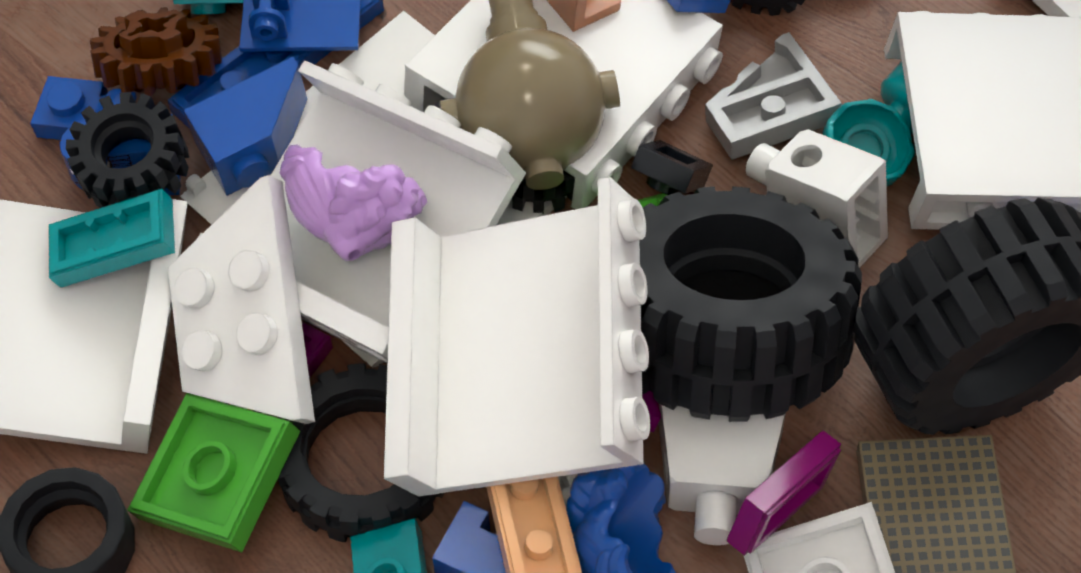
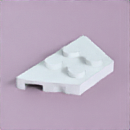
M267 175L259 178L168 267L182 392L309 424L315 422L283 181Z

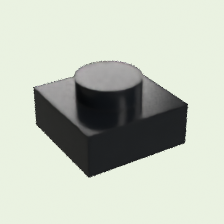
M657 140L639 146L631 168L647 175L646 183L650 187L664 194L671 195L677 192L686 194L697 188L704 187L713 164L662 140Z

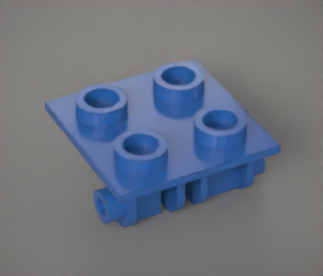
M244 0L239 45L240 52L358 50L361 0Z

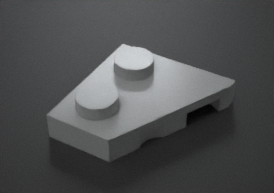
M788 32L775 40V52L761 65L752 61L738 74L735 83L722 88L705 104V115L707 124L731 160L752 153L762 143L772 146L794 138L800 131L808 129L814 131L825 127L828 119L842 106V103Z

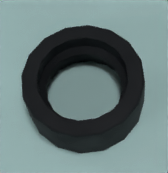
M76 467L51 469L27 480L8 498L0 515V552L11 573H125L135 552V527L116 487L101 475ZM81 504L94 507L102 513L106 522V534L101 545L87 559L70 567L54 569L39 566L32 560L27 549L28 540L34 527L47 514L64 506Z

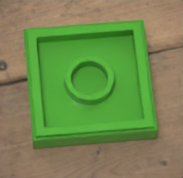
M186 393L127 511L139 520L242 553L297 440L300 430L287 420Z

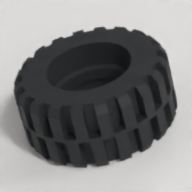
M732 186V191H716L715 187L697 188L694 194L686 196L681 192L665 196L658 206L650 203L643 207L646 219V235L644 239L639 240L640 266L646 277L648 294L645 304L641 305V331L648 345L649 363L647 369L642 371V394L651 391L653 398L658 404L672 410L677 406L687 408L693 417L710 420V416L713 414L729 416V422H748L750 415L763 414L766 419L783 416L789 411V406L792 405L801 409L819 398L821 392L825 393L842 377L843 369L849 364L853 351L854 322L856 311L859 307L862 272L858 267L859 259L847 238L844 239V235L828 218L821 221L815 209L802 202L798 205L788 203L784 195L770 191L766 195L750 193V188Z
M1038 197L1034 202L1023 198L1008 201L1005 207L995 208L994 206H989L974 212V217L960 223L955 220L940 228L941 233L924 242L921 240L906 251L907 256L898 263H891L880 274V282L877 285L869 286L862 297L861 307H858L856 311L854 341L896 418L901 423L914 430L931 435L936 434L938 431L944 434L959 433L966 427L976 429L989 425L991 420L1012 416L1022 411V407L1036 400L1038 402L1054 394L1056 388L1065 382H1072L1081 375V213L1075 208L1049 198Z

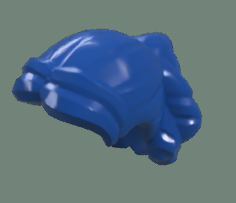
M645 464L579 473L573 479L570 497L567 499L566 511L582 573H676L673 565L669 562H662L658 554L663 534L658 514L666 503L664 495L665 483L657 473L650 472Z

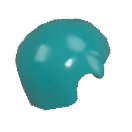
M874 99L844 103L831 115L822 132L824 136L886 160L887 187L901 178L915 155L909 125L894 107Z

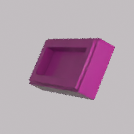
M824 430L816 435L744 499L726 541L744 556L747 553L751 554L823 488L841 452V443Z

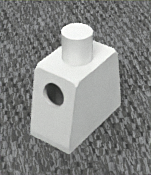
M809 129L800 131L781 151L766 143H762L751 153L746 164L747 176L764 184L767 187V192L770 191L784 195L788 203L798 205L802 202L812 207L818 213L821 221L827 218L840 229L844 239L847 238L859 259V268L888 238L886 160Z
M659 404L661 419L658 425L668 507L676 511L695 512L694 538L697 541L708 545L729 544L726 539L744 499L773 474L786 413L783 416L766 419L763 414L750 415L748 422H729V416L711 414L710 420L691 416L689 409L677 406L672 410Z

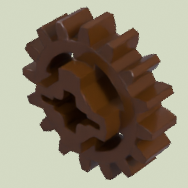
M161 7L157 13H147L144 10H138L125 17L118 16L115 18L116 27L101 26L98 28L99 37L90 39V53L95 77L102 78L103 85L106 88L120 84L121 93L133 91L140 93L144 91V94L152 96L156 89L164 88L170 94L177 93V90L184 88L186 85L194 87L199 85L198 75L213 76L215 74L214 65L222 63L217 24H209L208 16L206 15L191 18L189 9L182 11L173 9L168 11L167 7Z

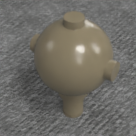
M489 0L492 17L490 25L486 29L487 42L478 48L468 60L459 77L455 98L441 100V109L456 118L461 123L460 128L475 134L478 127H482L508 141L512 145L509 154L526 172L523 179L526 180V185L529 188L546 190L556 187L563 182V171L568 165L584 156L597 140L604 122L605 109L620 107V96L615 71L599 72L592 59L579 45L562 34L548 30L545 19L538 15V12L533 7L532 0Z

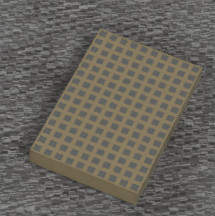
M992 435L858 442L856 454L863 504L872 502L895 573H1016Z

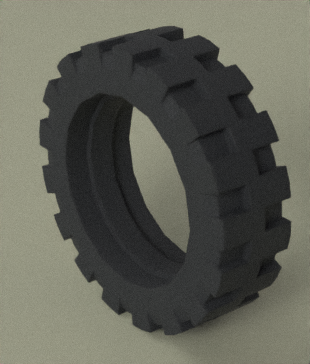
M355 363L347 365L348 371L335 374L334 369L325 371L317 376L318 382L311 386L315 422L304 424L280 418L290 421L300 430L297 440L278 477L284 498L292 512L297 511L301 516L302 522L308 528L315 532L322 528L327 531L330 539L347 542L348 537L418 518L422 522L434 510L433 501L435 498H442L445 494L417 496L393 484L390 488L369 495H347L322 486L311 474L308 465L309 450L322 430L338 418L353 413L383 412L386 414L387 365L379 364L378 370L366 369L365 363Z

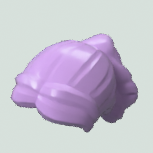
M297 144L288 147L284 154V161L281 163L280 175L285 181L288 204L296 220L315 237L328 242L333 251L345 261H353L361 255L373 250L384 249L391 245L392 222L414 218V216L422 213L423 207L427 204L426 195L417 182L411 177H405L402 169L397 165L371 166L362 172L348 165L326 169L321 164L323 153L315 147L302 148Z

